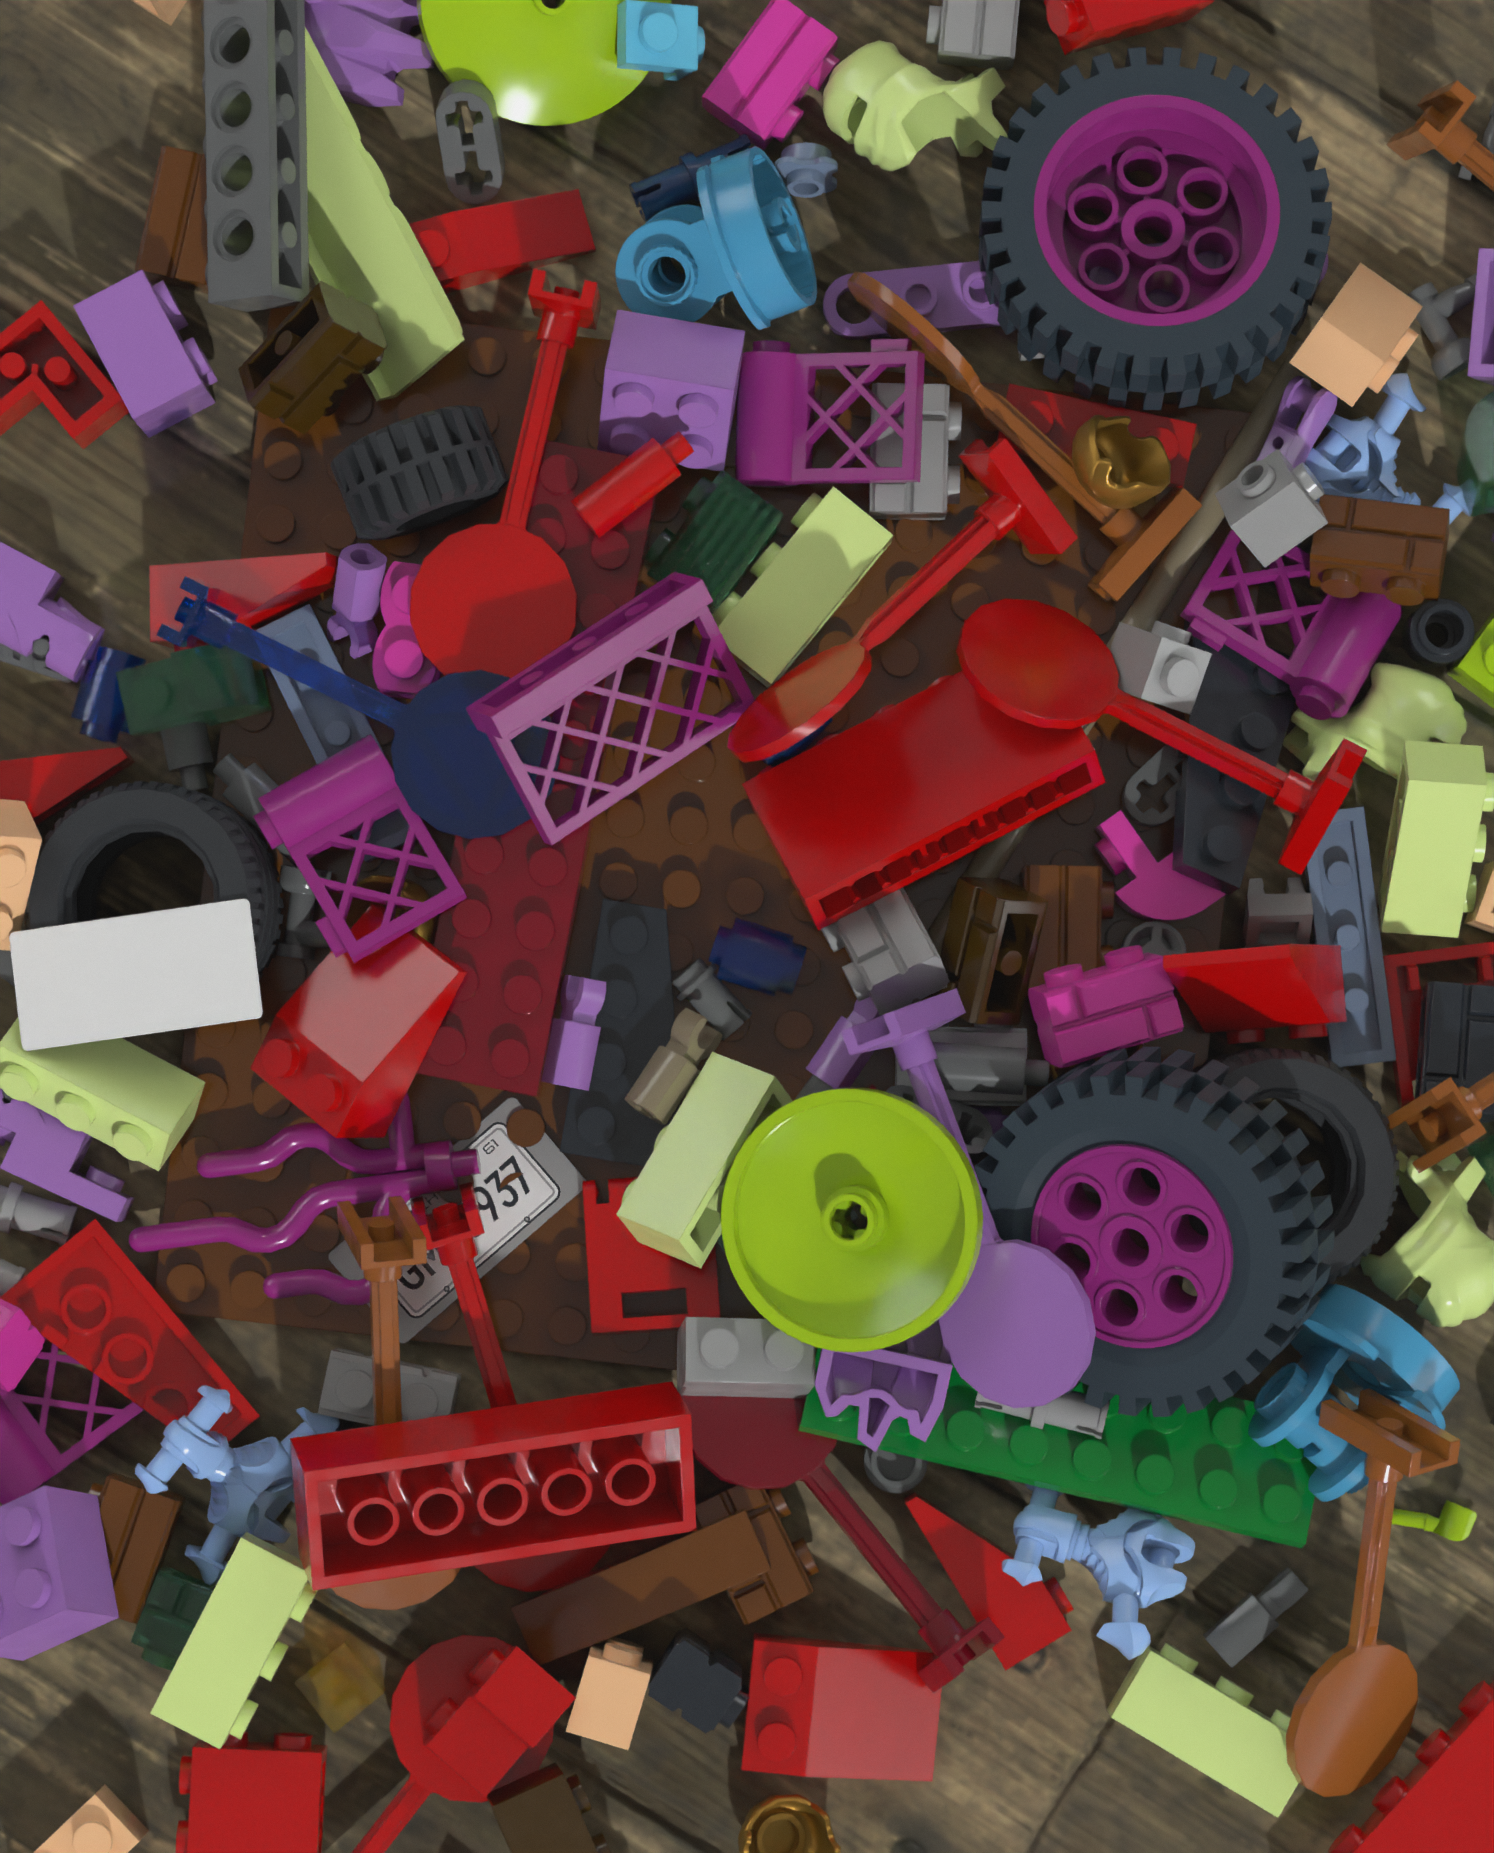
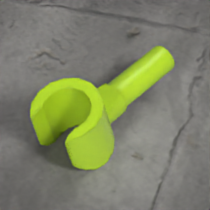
M1446 1500L1439 1518L1427 1513L1394 1508L1392 1524L1420 1528L1452 1541H1462L1469 1537L1477 1514L1473 1510Z

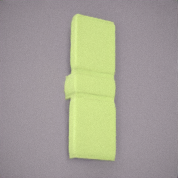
M305 27L309 272L316 285L323 281L342 291L347 298L351 296L372 307L375 313H377L388 347L384 350L379 366L372 373L362 375L376 401L396 398L465 339L462 335L461 324L409 223L402 212L394 206L389 196L390 191L379 166L361 143L360 132L355 120Z

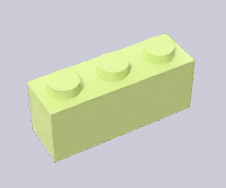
M834 486L824 498H821L814 492L806 500L791 520V523L798 528L796 533L783 548L773 542L750 570L758 579L746 594L741 597L733 591L713 614V618L734 660L767 688L783 676L892 542L893 534Z
M1405 740L1378 888L1381 932L1458 938L1463 912L1472 913L1474 911L1477 881L1476 875L1470 873L1473 862H1483L1486 850V825L1480 824L1482 811L1492 812L1494 809V773L1486 772L1483 746Z
M17 1018L0 1041V1088L8 1096L18 1101H25L58 1118L68 1128L82 1131L115 1148L127 1159L140 1161L157 1171L161 1169L194 1120L205 1085V1081L123 1038L26 1051L22 1048L19 1019Z
M715 1052L711 1053L686 1093V1097L672 1121L658 1134L653 1153L638 1178L633 1180L626 1188L621 1207L616 1213L639 1243L702 1268L722 1233L721 1205L729 1170L737 1153L756 1127L775 1111L793 1101L778 1079L771 1074Z
M248 1532L240 1538L150 1714L218 1749H221L229 1734L241 1740L259 1705L248 1699L259 1676L271 1681L289 1647L278 1641L289 1618L300 1623L302 1622L318 1591H313L310 1583H308L309 1580L300 1559Z
M1168 1643L1164 1644L1160 1652L1148 1646L1137 1657L1109 1704L1107 1712L1111 1718L1274 1816L1279 1817L1298 1785L1295 1776L1287 1764L1286 1733L1291 1716L1276 1709L1272 1717L1268 1718L1249 1706L1254 1695L1223 1676H1220L1216 1685L1210 1683L1194 1673L1199 1664L1198 1661Z

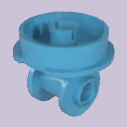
M756 146L726 158L724 155H718L711 158L709 166L705 165L698 168L696 178L701 207L677 205L660 211L626 239L616 261L615 274L619 293L628 308L635 313L695 322L703 317L728 292L733 291L749 320L758 330L770 327L771 320L813 305L817 298L814 264L798 212L773 162L762 149ZM671 257L681 263L685 274L675 269L671 262Z
M1338 1284L1325 1285L1317 1296L1321 1299L1314 1313L1302 1324L1304 1327L1290 1342L1303 1357L1297 1364L1290 1363L1282 1367L1261 1388L1253 1404L1256 1411L1248 1428L1249 1436L1261 1447L1271 1446L1285 1438L1295 1448L1304 1449L1303 1455L1317 1467L1309 1478V1491L1322 1502L1332 1501L1346 1492L1348 1494L1356 1493L1366 1486L1369 1478L1364 1473L1366 1452L1319 1426L1321 1401L1332 1399L1345 1406L1328 1391L1332 1382L1345 1392L1348 1398L1357 1406L1360 1391L1370 1388L1445 1430L1446 1424L1442 1411L1460 1389L1459 1379L1450 1364L1418 1331L1373 1299Z

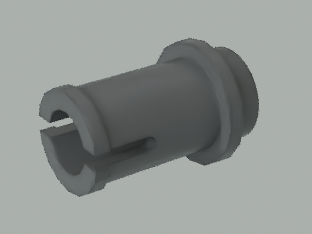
M700 957L686 968L672 984L680 991L676 996L679 1001L686 998L707 1019V1022L713 1029L723 1035L721 1038L723 1041L734 1033L753 1013L737 999L714 973L718 967L714 963L708 966Z

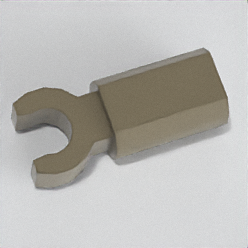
M687 1008L679 1013L671 1029L670 1041L666 1047H658L625 1097V1100L636 1111L661 1125L667 1124L699 1075L700 1071L696 1067L701 1060L708 1058L712 1052H715L720 1044L723 1035L719 1031L706 1026L707 1019L704 1016Z

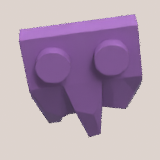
M304 0L305 27L344 101L367 107L403 106L404 89L395 82L396 74L403 69L434 68V60L425 42L409 35L411 28L419 24L417 0Z
M939 1319L921 1333L882 1349L866 1352H839L821 1348L814 1385L825 1416H838L849 1405L860 1406L857 1439L874 1452L877 1451L891 1422L899 1416L908 1420L911 1435L926 1442L944 1407L953 1367L952 1361L943 1346Z

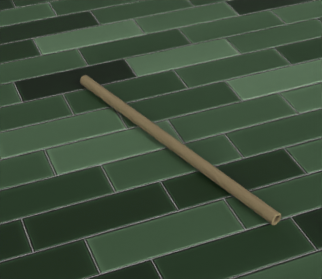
M1296 341L1197 499L1202 506L1172 539L1122 619V623L1151 632L1155 620L1159 621L1225 517L1215 493L1235 480L1246 466L1256 461L1273 426L1288 383L1296 376H1303L1310 381L1311 378L1289 363L1303 342ZM1117 629L1115 630L1114 634L1112 635V637L1106 645L1109 648V650L1111 648ZM1096 722L1081 726L1086 735L1089 734ZM1034 820L980 847L961 877L998 878ZM956 886L927 930L939 956ZM915 998L913 999L912 1003H917L921 1000Z

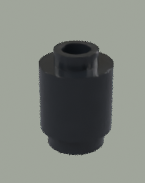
M1449 599L1432 600L1415 610L1407 618L1402 632L1403 645L1407 654L1416 663L1429 668L1443 667L1459 659L1468 651L1474 639V623L1469 612L1461 604ZM1436 625L1443 630L1445 640L1441 647L1434 646L1428 640L1425 632L1426 626Z

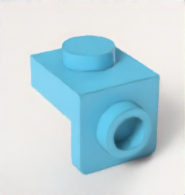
M625 0L617 5V68L663 72L664 80L678 81L698 70V64L701 62L705 50L704 30L701 26H698V6Z

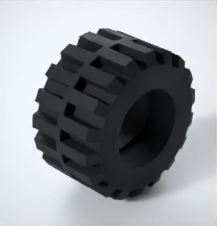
M456 405L444 407L388 425L353 442L343 449L331 462L333 474L357 537L364 540L379 541L392 539L438 525L485 504L497 496L509 483L482 408L476 406Z

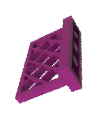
M673 572L466 707L476 729L487 734L544 843L549 845L555 844L734 725L741 714L755 701L707 606L713 600L702 579ZM693 620L702 636L695 664L670 657L677 630ZM658 643L656 653L647 651ZM636 657L654 660L644 698L618 691L625 664ZM712 657L719 670L710 668ZM668 664L693 671L684 708L658 702ZM707 675L723 678L734 699L733 703L715 715L698 712ZM606 678L604 688L595 685ZM584 691L601 695L592 732L566 726L572 699ZM616 699L642 705L632 742L606 736ZM656 709L681 715L675 741L663 749L646 746ZM554 712L551 722L542 720L543 718ZM696 719L704 721L703 723L694 728ZM532 725L549 729L540 766L523 763L510 741ZM563 733L590 739L580 776L554 770ZM604 743L630 749L623 776L611 784L594 780ZM644 753L653 755L642 762ZM527 772L537 774L535 785ZM551 778L578 784L571 810L553 821L544 805ZM592 788L600 789L599 792L590 797Z

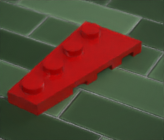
M96 1219L91 1221L0 1296V1299L20 1308L31 1321V1325L35 1326L45 1339L165 1426H168L175 1419L179 1420L183 1415H189L203 1397L197 1390L202 1385H207L214 1389H225L230 1394L232 1411L228 1414L224 1412L209 1430L226 1436L228 1442L260 1416Z

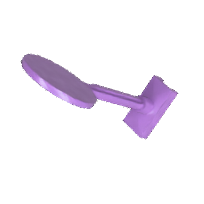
M957 988L841 1030L849 1055L893 1047L901 1071H907L919 1106L935 1117L952 1134L965 1152L973 1168L979 1186L983 1210V1233L980 1252L974 1271L965 1289L951 1308L939 1319L944 1349L960 1377L984 1398L1012 1408L1044 1406L1072 1390L1090 1365L1096 1330L1090 1299L1074 1271L1050 1250L1019 1239L1004 1241L1000 1238L934 1059H937L938 1056L929 1032L966 1013Z

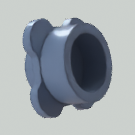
M816 143L792 144L784 148L781 152V158L775 161L776 169L780 173L788 192L793 196L812 198L837 188V179L832 174L838 171V163L832 159L831 151L825 146Z

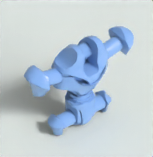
M1396 373L1392 374L1382 387V391L1388 396L1374 419L1364 416L1348 420L1333 414L1326 424L1330 432L1315 448L1312 447L1305 465L1319 481L1325 494L1421 505V500L1415 492L1411 494L1408 492L1404 493L1401 486L1397 487L1395 485L1398 479L1394 474L1397 468L1394 460L1397 458V449L1401 440L1395 437L1394 433L1409 409L1423 412L1427 408L1417 399L1413 392L1408 374ZM1444 483V494L1432 507L1450 509L1449 525L1462 511L1471 517L1474 512V506L1468 499L1464 486H1453Z
M202 1385L197 1390L203 1397L189 1415H183L179 1420L175 1419L168 1424L163 1432L165 1437L160 1443L162 1448L147 1467L138 1463L135 1468V1474L150 1494L167 1491L168 1486L166 1483L182 1463L186 1465V1468L194 1478L201 1480L207 1478L210 1481L212 1487L207 1518L210 1523L215 1525L202 1547L189 1544L185 1551V1556L197 1565L206 1584L213 1585L218 1583L227 1565L224 1559L237 1537L241 1538L248 1532L262 1540L285 1543L290 1537L291 1533L276 1520L290 1501L295 1503L290 1438L340 1431L338 1418L312 1413L302 1407L296 1409V1412L304 1422L281 1442L275 1437H267L246 1446L231 1448L226 1436L215 1431H209L224 1412L228 1414L232 1411L230 1394L225 1389H214L207 1385Z
M1025 1484L1029 1490L1033 1491L1029 1505L1025 1506L1023 1511L1014 1520L1013 1533L1017 1549L1014 1559L1002 1561V1571L1014 1577L1024 1587L1030 1583L1043 1580L1038 1568L1041 1556L1051 1558L1063 1564L1065 1559L1069 1561L1071 1558L1087 1568L1093 1575V1578L1096 1579L1099 1585L1098 1588L1102 1592L1103 1601L1113 1603L1112 1622L1105 1623L1096 1636L1118 1649L1128 1660L1140 1656L1150 1645L1151 1640L1146 1626L1138 1623L1139 1608H1146L1157 1601L1174 1597L1185 1589L1187 1577L1182 1572L1174 1570L1173 1566L1176 1563L1191 1560L1196 1547L1193 1539L1175 1528L1163 1516L1128 1508L1123 1513H1119L1116 1519H1111L1105 1524L1097 1525L1096 1528H1090V1524H1081V1520H1077V1514L1055 1509L1057 1498L1064 1493Z

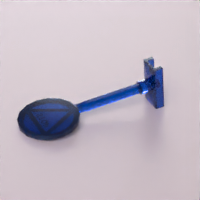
M184 577L179 588L197 596V598L193 600L185 596L174 617V620L183 624L182 628L175 624L162 623L156 636L179 647H193L197 639L220 650L226 645L392 727L395 731L391 747L395 782L411 810L439 831L468 839L503 835L531 819L487 734L476 729L466 710V707L511 679L510 677L484 670L447 674L421 689L409 704H403L238 622V614L216 604L221 589L195 577ZM549 715L542 719L550 722L552 721ZM532 725L510 740L523 763L540 766L549 729ZM559 752L554 767L555 771H558V767L560 764ZM527 772L535 785L537 774ZM551 778L547 797L552 792L555 778Z

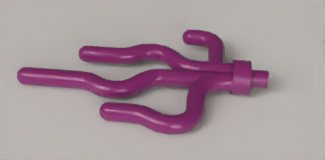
M406 1093L388 1129L389 1148L363 1149L355 1145L348 1138L333 1137L317 1123L301 1122L283 1128L265 1143L258 1146L203 1154L199 1157L196 1164L198 1173L204 1178L253 1173L276 1167L297 1150L307 1147L317 1148L325 1152L339 1165L357 1174H370L373 1176L330 1181L312 1187L294 1203L284 1219L270 1227H258L236 1217H208L138 1227L131 1231L128 1242L130 1247L136 1252L227 1242L250 1252L272 1253L291 1246L307 1231L316 1216L323 1210L336 1207L337 1202L350 1201L352 1204L377 1201L372 1216L376 1217L389 1215L388 1197L402 1196L405 1203H407L411 1198L420 1195L457 1190L458 1177L481 1174L479 1152L477 1148L454 1151L450 1139L415 1144L410 1099L408 1093ZM303 1269L274 1273L267 1276L263 1282L264 1293L272 1299L319 1295L341 1305H364L370 1303L368 1280L365 1278L350 1280L325 1269Z

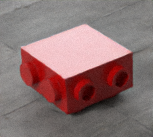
M245 1731L241 1740L229 1734L221 1749L199 1739L192 1747V1756L182 1755L179 1793L181 1795H190L189 1820L178 1821L176 1853H322L328 1745L312 1744L313 1735L300 1732L274 1733L273 1742L248 1741L247 1731Z

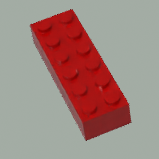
M672 1381L290 1438L298 1551L313 1591L697 1531L691 1412Z

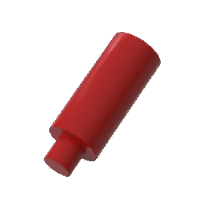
M679 431L661 445L654 438H651L570 502L588 527L600 538L680 477L681 473L676 465L691 455L694 450Z

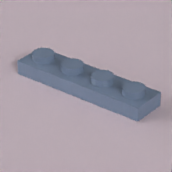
M310 604L252 632L317 764L369 734L372 735L383 752ZM399 809L374 822L369 839L370 844L391 849H397L405 844L409 825ZM361 830L352 835L354 840L358 841ZM365 854L364 860L366 863H369L379 857Z
M1364 807L1339 809L1304 869L1307 893H1311L1312 933L1314 945H1341L1347 1022L1327 1024L1328 1036H1326L1328 1058L1338 1064V1067L1395 1061L1396 1054Z

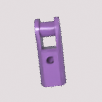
M1303 376L1294 377L1284 390L1273 426L1256 461L1263 460L1279 449L1293 468L1302 462L1305 464L1314 443L1336 409L1337 396L1326 388H1322L1319 391L1311 388V382ZM1302 412H1304V417L1298 429L1294 430Z

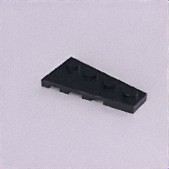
M1184 620L1185 631L1190 625V622ZM1191 635L1188 642L1189 646L1212 653L1191 715L1185 713L1184 721L1276 767L1296 701L1291 693L1290 685L1224 644L1218 652ZM1267 646L1275 652H1277L1278 654L1285 657L1286 659L1290 657L1289 655L1283 652H1280L1270 646ZM1178 750V757L1183 758L1181 788L1176 791L1172 870L1230 895L1241 886L1267 795Z
M603 899L589 978L606 982L605 1000L595 1021V1026L601 1027L589 1091L570 1088L560 1152L645 1166L654 1151V1144L658 1134L665 1126L670 1124L681 1106L680 1102L667 1124L661 1125L636 1111L625 1100V1097L658 1047H666L670 1041L671 1029L675 1021L667 910Z

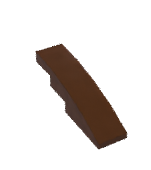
M744 1508L697 1529V1531L682 1533L630 1557L629 1555L517 1603L511 1606V1609L533 1660L538 1665H542L651 1622L771 1571V1565L747 1510Z

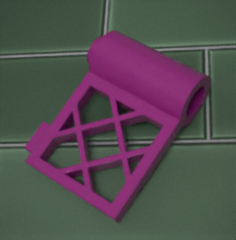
M761 340L752 342V352L742 353L737 399L736 484L752 487L781 488L793 487L798 484L920 482L925 354L920 351H912V340H871V352L810 354L790 353L791 344L788 342ZM887 367H905V391L887 408L868 386ZM850 368L867 369L858 377ZM816 369H838L852 384L828 410L815 397ZM862 395L881 416L856 441L837 419ZM814 411L820 416V418L815 423ZM903 412L904 425L897 419ZM889 426L903 439L902 467H880L866 452ZM830 427L850 449L831 468H812L813 444ZM859 458L867 468L850 467Z
M1231 528L1180 614V617L1190 622L1186 631L1191 632V635L1218 652L1224 644L1289 684L1298 708L1306 715L1318 720L1345 716L1403 613L1401 605L1391 602L1383 594L1359 592L1358 595L1351 598H1338L1326 593L1320 604L1297 607L1289 579L1303 576L1310 579V555L1295 546L1269 565L1270 569L1243 573L1236 552V547L1241 539ZM1226 566L1229 576L1219 578ZM1274 582L1283 610L1256 615L1247 586ZM1233 589L1242 617L1224 620L1202 605L1210 592ZM1311 618L1306 629H1304L1302 620ZM1281 623L1288 624L1295 646L1288 659L1266 646L1260 627Z
M371 734L258 798L263 810L255 814L253 818L271 849L273 850L279 845L284 844L326 915L315 923L336 958L348 952L355 963L467 898L421 818L409 805L396 782L395 773ZM399 809L409 825L403 851L370 844L369 839L374 822ZM361 830L358 841L347 838ZM416 839L427 857L412 854ZM332 846L355 851L346 884L320 878L309 859ZM365 854L399 862L390 894L356 886ZM409 865L436 871L446 887V890L425 902L400 897ZM328 891L342 894L339 909L336 907ZM355 897L387 905L381 927L356 941L346 924L352 898ZM397 908L409 910L394 919Z
M52 1344L51 1353L40 1351L36 1358L49 1360L43 1398L16 1394L13 1389L7 1392L0 1388V1505L7 1504L43 1486L59 1472L141 1413L143 1409L134 1402L124 1409L96 1406L100 1378L93 1374L89 1404L51 1399L57 1362L81 1364L68 1355L58 1354L59 1348ZM23 1403L42 1405L39 1424ZM50 1406L87 1412L83 1439L63 1454H60L46 1435ZM95 1413L114 1415L92 1432Z

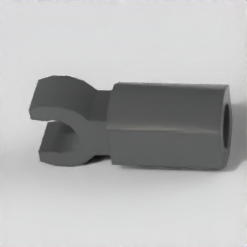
M1287 1567L1256 1597L1251 1592L1246 1595L1203 1636L1229 1666L1233 1668L1279 1626L1275 1619L1295 1604L1308 1591V1588Z

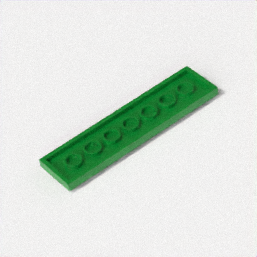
M817 1348V1349H816V1354H815V1378H816V1373H817V1367H818V1362H819V1357H820L821 1348ZM953 1365L944 1407L926 1442L911 1435L908 1420L899 1416L891 1422L878 1447L879 1450L1298 1548H1302L1306 1544L1315 1496L1309 1491L1308 1483L1309 1478L1317 1467L1303 1455L1304 1449L1295 1448L1285 1438L1271 1446H1259L1248 1434L1250 1421L1256 1411L1253 1405L1254 1402L1236 1397H1229L1220 1403L1215 1397L1204 1409L1188 1414L1183 1403L1171 1416L1153 1417L1151 1402L1137 1416L1118 1414L1119 1395H1115L1110 1400L1102 1437L1098 1439L1093 1435L1045 1423L1043 1429L1031 1427L1030 1419L982 1407L981 1409L975 1408L977 1391L960 1377ZM1081 1382L1073 1391L1087 1394L1089 1386ZM814 1386L806 1396L798 1431L866 1446L857 1439L860 1406L849 1405L838 1416L826 1417Z

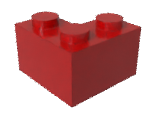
M40 300L0 333V436L43 402L73 440L84 450L128 414L129 411L118 391L46 304Z
M507 1646L503 1652L491 1647L466 1676L474 1685L457 1704L448 1697L424 1725L432 1735L423 1745L484 1797L491 1792L528 1747L534 1748L576 1699L574 1695L517 1646Z

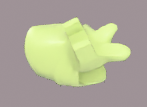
M879 40L864 45L841 61L830 74L823 92V113L830 130L839 135L848 144H854L856 153L867 157L872 165H878L881 169L888 171L898 170L909 165L918 151L932 140L951 136L960 156L975 158L983 152V145L994 150L1000 135L1008 138L1007 133L994 117L991 101L1006 87L994 67L985 70L976 78L973 73H969L956 82L945 81L932 74L927 68L912 63L903 57L893 43Z
M1379 662L1374 665L1370 673L1371 687L1360 703L1351 707L1345 716L1318 720L1306 715L1298 708L1291 718V721L1296 726L1284 738L1283 746L1305 765L1302 770L1303 776L1315 781L1318 774L1345 738L1367 750L1362 761L1398 780L1405 740L1460 744L1467 728L1464 710L1461 704L1455 701L1449 686L1434 675L1402 665Z
M1398 1150V1153L1395 1154L1396 1160H1399V1170L1396 1171V1176H1399V1185L1411 1210L1417 1215L1419 1220L1401 1236L1388 1252L1381 1256L1369 1253L1366 1257L1363 1256L1360 1259L1361 1262L1359 1264L1364 1275L1369 1276L1377 1288L1395 1301L1404 1298L1411 1300L1418 1306L1415 1313L1428 1320L1432 1326L1441 1328L1460 1325L1463 1320L1474 1319L1484 1314L1494 1302V1240L1487 1237L1477 1228L1473 1217L1467 1210V1202L1486 1172L1475 1157L1469 1156L1461 1162L1456 1154L1453 1153L1418 1173L1412 1162L1419 1157L1411 1155L1408 1158Z

